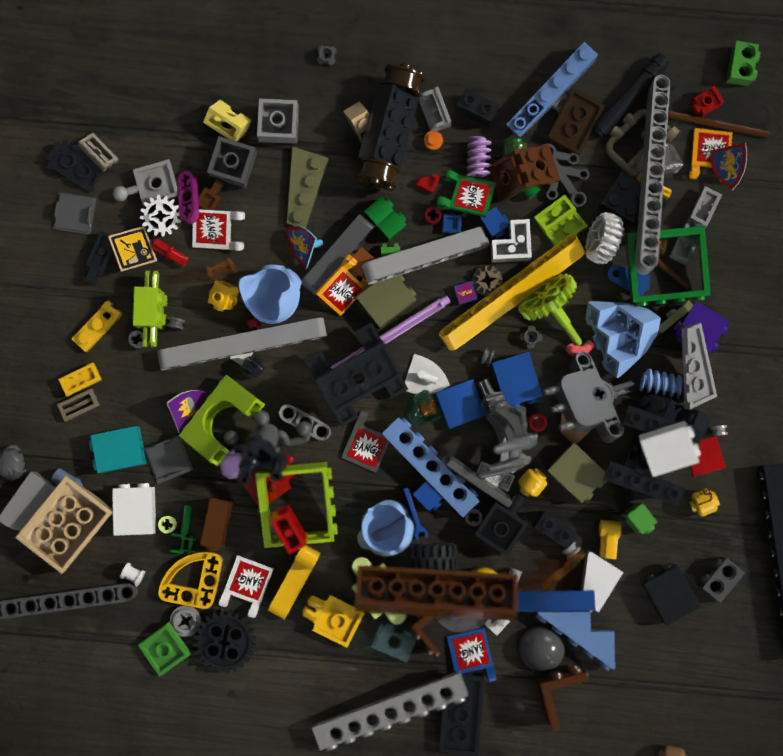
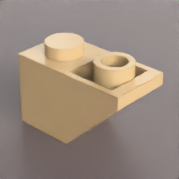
M357 102L343 112L362 143L369 113L360 102Z

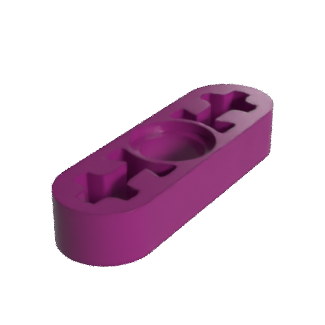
M184 171L178 177L179 216L186 223L192 224L199 217L197 178L191 172ZM191 193L190 200L185 201V197Z

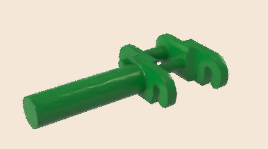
M184 506L181 533L171 534V536L181 537V548L179 550L169 549V552L180 554L185 552L191 554V552H194L192 545L196 539L193 536L187 537L192 506ZM185 540H189L188 549H184Z

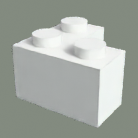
M530 219L510 220L508 224L509 239L492 240L491 263L530 261L532 258Z

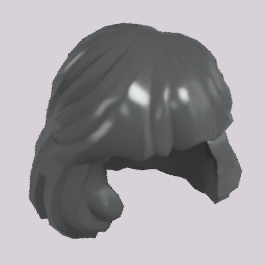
M10 445L0 451V475L10 481L21 480L26 476L25 462H23L24 457L23 454L18 452L20 449L16 445Z

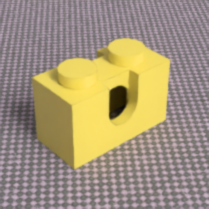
M219 100L209 107L203 123L229 140L237 142L246 134L251 119L242 113L237 115L231 111V106ZM227 122L232 127L230 129H227L223 127L221 124Z

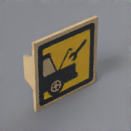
M145 226L108 236L121 272L157 262Z

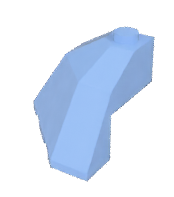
M599 301L588 302L585 317L587 324L591 325L595 335L592 337L596 348L602 352L604 369L616 378L623 375L646 354L658 334L661 320L659 316L644 307L624 302Z

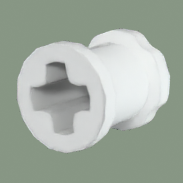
M127 563L121 572L120 578L133 582L134 586L137 587L142 581L145 571H139L132 567L130 563Z

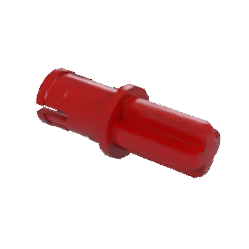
M156 239L151 246L152 249L164 255L166 260L170 259L182 268L189 259V257L175 250L174 246L170 247L159 239Z

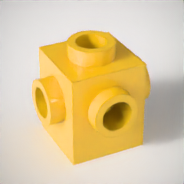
M215 281L209 291L208 303L214 305L213 308L218 311L232 310L237 303V295L240 289L225 281Z

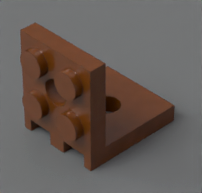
M549 145L514 150L491 164V167H488L492 181L496 182L495 191L499 202L506 201L527 188L554 184L560 181Z
M578 665L570 666L564 672L559 670L550 671L548 676L537 678L548 725L552 731L560 730V725L551 690L588 681L587 672Z

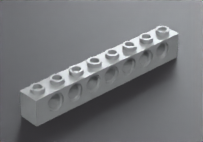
M459 670L315 723L312 730L319 749L323 750L326 748V751L338 747L337 744L339 743L349 744L355 741V737L361 735L363 738L374 734L373 731L381 729V731L387 730L392 727L391 724L399 722V724L410 721V717L415 715L422 717L427 715L429 710L436 709L438 711L446 708L448 703H461L466 700L465 697L468 696V691ZM444 687L449 688L451 695L443 696L440 690ZM429 694L433 701L426 703L423 701L422 696ZM411 701L414 704V708L411 710L406 709L404 702ZM393 708L396 711V715H387L386 709ZM368 715H375L378 722L371 723L368 720ZM350 722H357L359 724V729H352L350 727ZM333 728L339 729L340 732H341V735H340V736H335V735H333V734H332V729H333Z

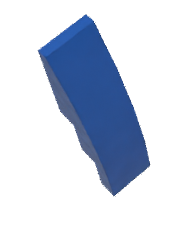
M594 590L518 592L517 612L596 610Z

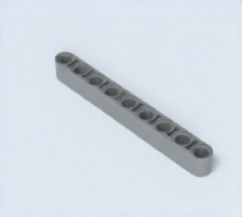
M315 318L161 349L157 351L160 370H168L327 337L324 318Z

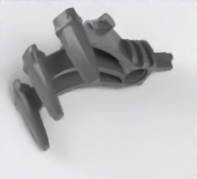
M484 379L482 382H479L480 389L484 395L480 406L485 418L490 422L497 435L499 445L494 447V452L500 453L498 463L489 466L487 471L477 474L479 478L515 473L531 461V456L527 457L525 454H522V449H531L537 443V435L527 433L526 408L508 405L501 391L494 392L490 381Z

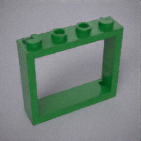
M705 226L660 230V239L697 235L702 291L639 296L634 241H637V232L624 234L630 303H636V306H646L648 301H655L656 305L667 304L666 300L674 299V303L686 302V298L693 297V301L705 300V296H711Z

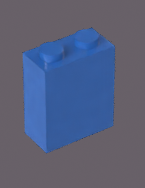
M529 352L491 364L498 390L503 393L508 405L518 407L520 403L526 401L528 405L539 402L538 398L543 395Z

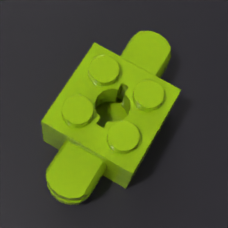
M146 271L145 287H134L133 326L143 330L144 347H148L149 342L151 347L157 346V330H163V326H166L167 316L164 314V307L167 306V295H164V292L159 289L158 271H153V275H151V271Z

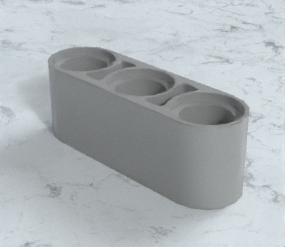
M287 404L280 408L279 416L283 421L297 428L301 419L307 417L310 419V425L312 426L310 436L321 441H325L330 437L331 429L325 423L292 405ZM287 408H291L294 413L290 419H286L283 415ZM319 427H326L327 435L325 437L317 435Z

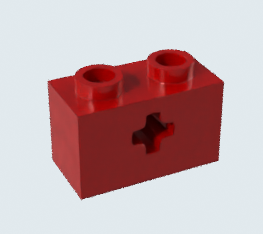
M289 504L271 513L270 522L289 554L307 545V535Z

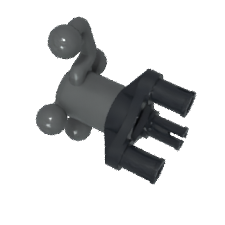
M261 410L254 416V421L259 426L256 427L255 433L248 435L246 444H237L238 434L232 430L227 431L223 436L224 442L230 445L232 449H235V451H245V457L239 464L240 471L236 479L237 482L240 481L239 484L241 485L248 484L250 475L255 470L262 468H271L269 474L271 480H281L288 460L284 455L279 454V444L291 447L307 443L311 438L312 426L306 421L300 422L297 425V432L301 436L289 439L285 431L278 430L274 425L268 424L270 420L269 414Z

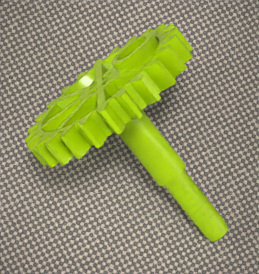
M566 273L564 275L560 274L558 277L555 276L520 302L518 310L524 319L535 320L537 317L540 319L543 315L547 316L551 312L574 345H582L581 338L561 307L568 302V298L572 297L571 294L576 292L577 283L570 274Z

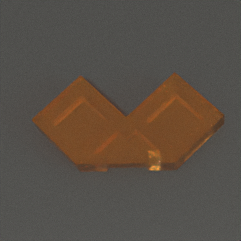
M580 550L573 555L562 568L553 573L542 584L543 589L548 591L555 586L587 554Z

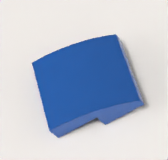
M473 379L435 393L448 429L485 416L480 406L482 401Z

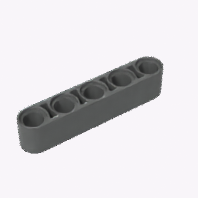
M359 214L304 277L301 285L316 296L315 292L337 270L348 254L355 252L376 226L364 215Z

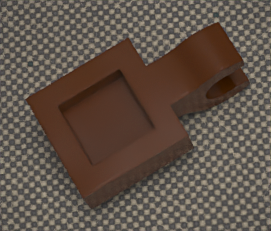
M217 179L210 190L205 187L198 197L199 206L205 210H215L222 199L218 196V193L225 184Z

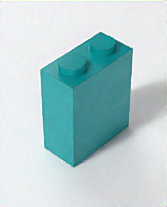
M134 426L90 435L89 447L94 452L95 459L92 462L97 473H107L147 464L140 427Z

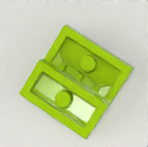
M565 195L534 217L554 246L570 235L577 236L588 227Z

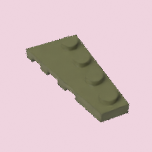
M293 146L287 225L306 228L329 159Z

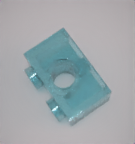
M386 622L384 625L380 624L371 648L407 663L416 643V639L413 638L414 634L405 630L401 633L395 630L396 627ZM391 637H398L400 643L397 646L390 645L389 639Z

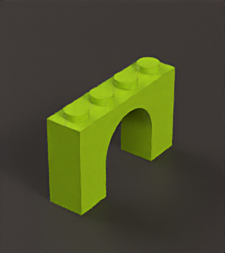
M225 375L215 390L207 397L201 408L196 411L194 417L183 428L179 436L208 461L218 466L229 450L213 436L212 423L216 415L225 408L236 407L254 420L255 414L261 411L265 404L228 375Z

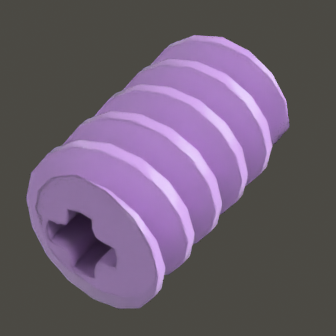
M482 136L468 137L470 142L468 149L470 150L467 152V155L470 158L467 159L469 164L467 166V171L469 172L467 176L473 178L485 177V175L490 174V171L485 170V168L491 167V164L485 161L491 159V156L486 155V153L491 152L490 148H486L487 145L491 144V141L486 140Z

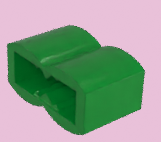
M381 196L364 211V214L388 241H391L406 227L405 221L407 220L402 213H396L392 209L394 205L388 198L384 199Z

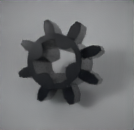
M249 356L241 366L244 369L243 374L249 379L252 376L257 379L265 369L262 365L264 361L258 356L254 358Z

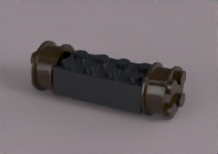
M401 63L400 66L388 64L384 68L386 73L385 79L377 86L358 156L361 168L360 172L355 176L356 182L370 185L369 188L380 191L381 188L393 191L396 188L394 183L396 174L400 173L419 97L421 96L419 88L421 83L425 81L424 73L411 69L410 65Z

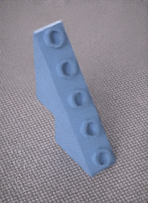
M590 611L536 612L538 613L536 618L544 624L547 621L553 625L551 629L559 635H562V633L566 634L569 637L567 641L575 647L578 645L584 648L583 653L591 659L594 656L601 660L599 664L606 670L610 668L615 669L614 631L611 629L591 630Z

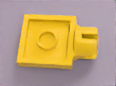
M329 595L327 600L311 596L307 601V605L315 608V610L305 606L302 615L313 621L314 627L312 631L347 648L365 612L356 611L354 606L332 595Z

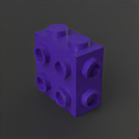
M695 301L692 303L693 307L685 314L682 320H678L674 325L673 330L675 332L672 336L676 337V341L682 344V329L694 323H701L708 354L710 352L714 353L719 345L717 343L719 337H723L729 328L727 327L729 320Z

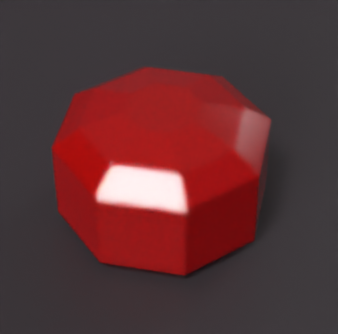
M540 413L531 415L528 420L529 429L534 432L544 431L547 426L546 417Z

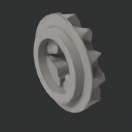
M183 605L176 608L171 614L170 623L179 636H191L197 632L195 630L196 627H200L201 618L199 612L194 607ZM182 615L186 618L192 616L189 626L187 624L179 626L181 621H183Z

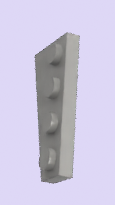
M694 323L682 329L685 409H692L717 397L701 323Z

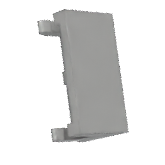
M439 87L421 93L419 102L430 131H439L450 127L451 119Z

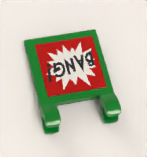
M447 170L445 181L447 183H456L452 200L442 196L438 197L437 207L439 209H452L486 217L496 182L464 176Z

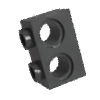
M726 557L715 560L712 564L713 569L709 574L705 573L701 577V583L698 586L719 603L725 599L745 574L744 571ZM725 566L730 568V573L727 576H724L722 573ZM713 581L718 583V588L715 591L710 589V584Z

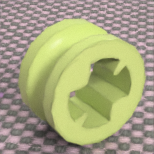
M164 516L159 520L158 527L163 533H171L176 529L177 521L172 516ZM166 519H169V522L173 524L172 528L169 527V530H166V526H163V522H167Z

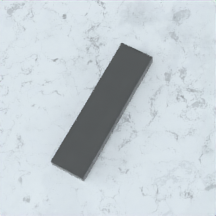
M447 455L445 462L450 469L505 507H510L513 502L508 494L485 478H479L477 476L478 473L452 455Z

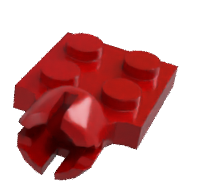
M284 455L288 460L287 465L295 461L292 456ZM255 470L250 475L249 483L244 485V487L259 507ZM297 474L282 475L279 481H273L270 477H266L269 504L293 488L290 480Z

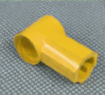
M600 520V558L616 559L618 539L621 535L620 521Z

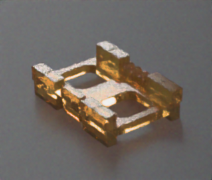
M230 257L227 258L228 261L211 268L210 266L206 267L207 273L213 281L217 280V275L233 269L234 273L238 272Z

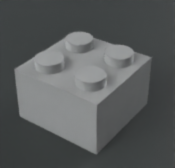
M259 99L257 128L259 142L297 144L299 113L297 100Z

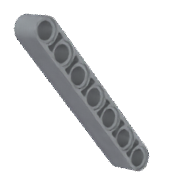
M477 227L366 262L362 265V269L368 284H375L484 249L490 243L484 228Z

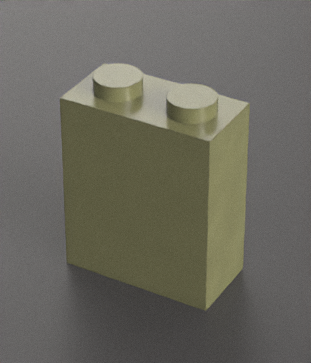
M402 275L375 283L356 297L357 301L379 329L383 328L416 302L415 296L417 294L410 286L406 287L403 283L405 279Z
M571 443L546 470L579 503L583 501L587 503L594 494L592 492L596 487L600 489L607 482L603 480L605 471L575 443Z

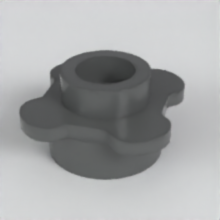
M320 46L318 48L319 57L317 62L319 64H335L334 54L336 53V48Z
M529 326L525 333L520 334V340H523L529 349L534 348V345L542 341L543 338L535 330L534 326Z

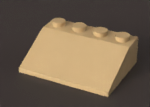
M65 476L16 536V539L63 574L111 516L113 508Z

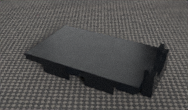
M68 140L63 141L62 144L57 141L46 158L49 161L47 168L57 171L66 177L67 181L70 183L74 182L89 193L95 188L94 185L100 176L105 173L85 152L83 153L71 145V142Z

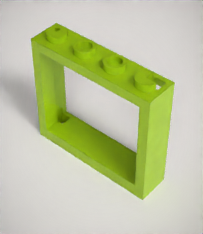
M327 462L287 465L282 475L322 472L328 530L305 533L307 535V544L334 542V535L338 534L337 523H333L336 510L335 505H331V498H334L333 486L329 487V480L332 479L331 468H327ZM271 468L256 470L264 548L284 546L278 535H272L266 477H269Z

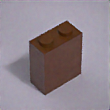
M210 498L200 545L205 546V550L216 551L225 547L234 501Z

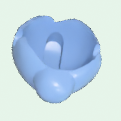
M384 500L369 508L364 514L361 522L362 529L358 533L357 541L360 547L371 550L377 555L393 556L401 553L409 546L415 534V523L402 503L395 500Z

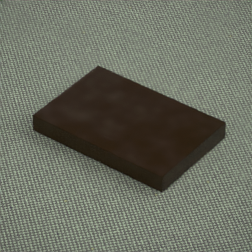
M572 88L546 139L579 156L605 106Z

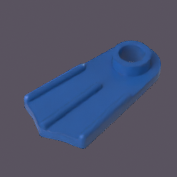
M619 265L611 266L607 271L608 279L629 291L627 268ZM613 271L618 272V277L613 276ZM637 272L639 296H643L650 289V275H642Z

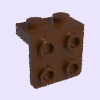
M416 615V618L411 621L412 633L418 640L421 638L424 640V647L430 655L435 654L438 657L440 655L439 649L422 629L435 616Z

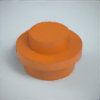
M430 131L425 135L424 144L428 149L437 150L442 146L443 137L439 132Z

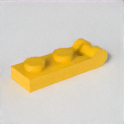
M109 300L106 301L98 312L76 333L72 340L85 352H88L123 313L119 309L116 310ZM107 312L111 315L108 320L104 317Z

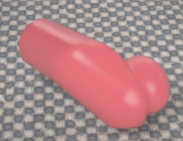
M590 340L582 346H574L573 343H570L566 346V352L569 356L575 357L581 351L589 353L595 345Z

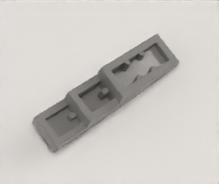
M705 186L683 228L705 226L706 228L722 194ZM697 235L678 237L669 258L686 266L695 247L698 245Z

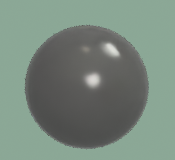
M546 625L533 626L525 631L519 641L518 651L520 658L531 670L548 672L556 668L563 660L565 654L564 641L561 635L551 629L552 627Z

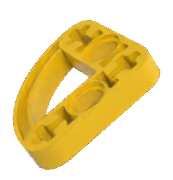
M199 552L180 559L163 577L158 591L160 599L201 609L210 608L216 598L223 563L222 557L214 552ZM213 556L218 561V564H215L213 570H217V574L206 572V568L211 569V563L208 560L212 559ZM204 560L198 589L171 584L174 576L184 566L195 561ZM207 575L214 577L215 583L213 586L205 584L204 579ZM169 587L171 592H177V588L180 589L177 595L178 600H175L176 595H169L167 598L163 590ZM202 587L207 590L213 589V593L208 592V599H211V602H208L206 605L201 600L206 594V591H202ZM183 591L191 592L192 598L190 601L186 602L182 599Z

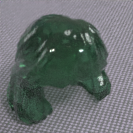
M428 390L420 391L406 403V417L416 427L424 426L430 421L441 418V409L432 393Z

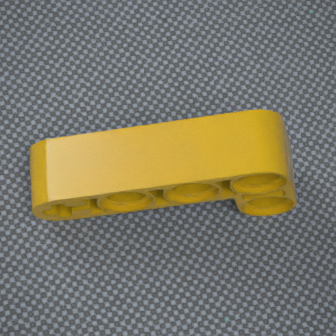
M308 545L299 550L293 565L268 608L269 612L285 620L321 555L320 552Z

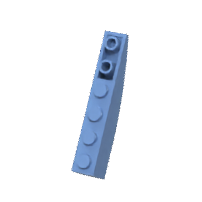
M583 42L506 126L521 138L596 61L598 54Z

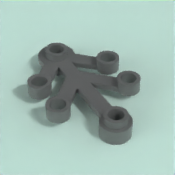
M543 144L550 147L560 181L571 196L570 202L575 208L583 207L586 203V195L576 191L567 175L578 177L580 181H586L589 177V171L587 169L579 170L559 165L556 159L567 161L569 165L574 166L578 163L579 156L576 153L568 154L556 151L552 144ZM570 157H575L576 162H571ZM585 172L587 177L582 178L580 173ZM558 182L550 184L549 190L546 193L547 200L554 201L557 198ZM553 192L555 197L550 198L548 193ZM575 198H580V199H581V203H580V204L575 203L574 199H575Z

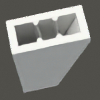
M587 550L585 553L581 590H594L595 608L599 612L623 572Z

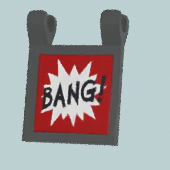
M361 411L341 458L376 473L389 441L382 433L364 426L368 412Z

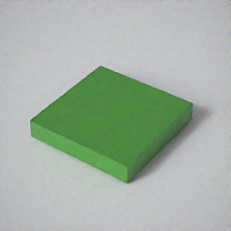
M170 622L138 644V647L159 677L191 655V652Z

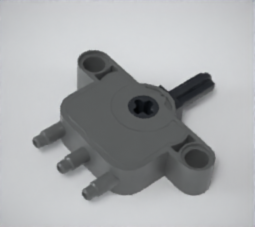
M581 351L569 362L571 374L564 376L557 385L544 389L543 394H555L559 404L551 407V412H563L567 422L558 426L560 431L572 429L580 433L596 428L601 440L604 443L611 444L623 434V426L612 403L619 396L635 392L636 384L629 381L612 386L611 383L601 380L590 354Z

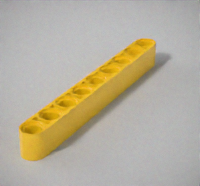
M576 235L566 237L439 332V336L447 348L453 351L461 347L585 254V249Z

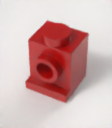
M714 85L709 90L695 97L691 101V106L695 114L703 117L719 108L724 103V100Z

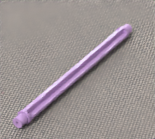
M447 295L441 299L438 298L421 311L380 336L381 340L387 344L437 311L445 308L451 302ZM361 347L330 368L334 369L365 351L364 348Z

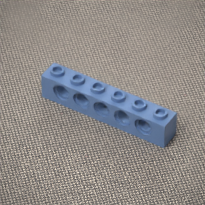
M398 417L382 432V435L464 517L479 502L476 498L478 494L471 487L467 489L464 486L465 480L458 473L454 475L444 459L442 461L438 459L436 455L439 453L431 445L427 447L423 443L425 439L419 432L415 434L410 429L412 425L405 418L401 420ZM403 432H407L410 435L409 442L405 444L401 443L399 439L400 434ZM417 446L423 448V455L421 457L413 455V449ZM430 460H434L437 464L434 471H428L426 468V464ZM443 474H448L450 477V482L447 485L440 483V477ZM457 488L463 490V496L460 499H456L453 496V492Z

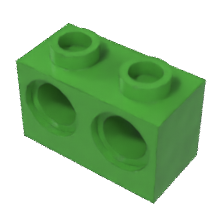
M736 41L733 44L726 83L748 87L756 80L758 70L755 69V66L760 59L759 44ZM742 52L748 53L749 58H745ZM739 70L745 71L746 76L740 75Z
M635 503L621 514L635 533H645L647 535L655 529L654 525L657 521L643 503Z

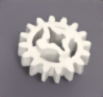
M157 195V200L150 197L151 203L145 201L146 209L141 208L140 210L144 213V215L140 216V219H145L142 226L148 225L147 232L154 230L155 236L158 232H161L163 237L166 231L172 234L171 228L177 230L178 226L176 223H181L182 221L178 219L179 212H177L179 205L174 206L175 200L168 201L167 195L164 199ZM163 203L170 206L173 211H168L164 208ZM156 204V210L149 213L150 208ZM159 211L167 215L163 218V221L160 220V217L155 216ZM174 218L172 224L166 227V221ZM154 220L159 228L152 225L150 221Z

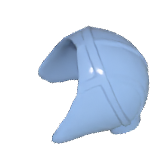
M271 264L264 265L261 271L253 275L242 277L239 281V289L246 307L256 319L264 323L276 324L287 320L295 312L299 303L302 282L291 269Z

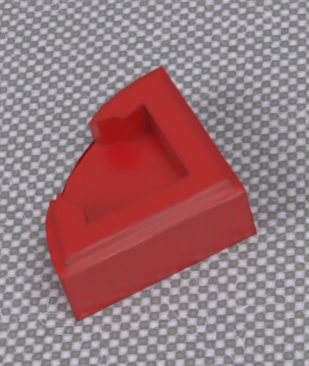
M436 174L425 176L417 181L416 186L433 194L441 176Z

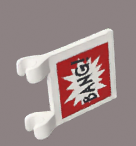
M199 209V217L193 223L192 247L243 250V242H231V219L243 220L245 219V212Z
M237 555L219 605L226 607L230 596H236L252 602L248 616L255 618L273 568Z

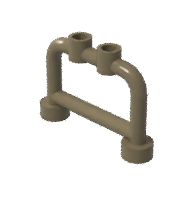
M640 109L633 115L628 113L622 120L625 124L621 128L615 126L609 133L612 137L606 143L608 156L633 179L641 172L636 165L643 159L644 147L626 163L613 150V146L641 117L646 116V109ZM667 125L666 140L671 142L679 134L680 130L675 126L671 128Z

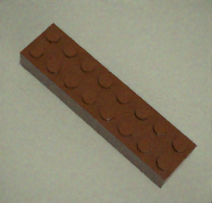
M358 565L355 610L358 612L515 621L517 616L518 575Z

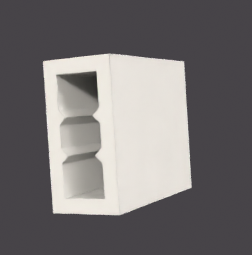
M685 421L639 435L653 477L699 463L697 456L701 454L698 445H693L691 438L695 437L692 427H687Z
M149 483L138 484V488H130V484H120L117 489H113L114 535L156 533L155 487H149Z

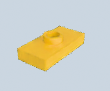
M90 363L58 380L65 395L68 397L101 381L102 378L95 364Z

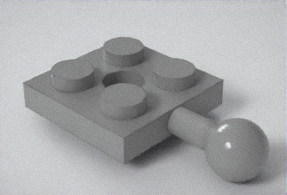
M169 159L133 169L137 185L128 188L117 186L113 190V197L117 201H124L128 195L139 192L144 207H146L144 205L145 201L151 203L150 197L157 200V195H160L161 199H164L166 195L168 200L178 198V186ZM154 179H161L162 184L160 187H152Z

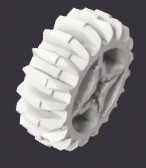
M605 212L601 213L593 221L585 240V254L589 260L597 264H607L616 255V251L619 249L620 243H622L621 238L623 237L622 232L624 230L623 221L620 217L613 213Z

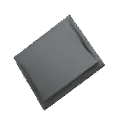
M59 192L53 229L90 235L97 198Z
M179 435L144 448L157 484L193 470Z

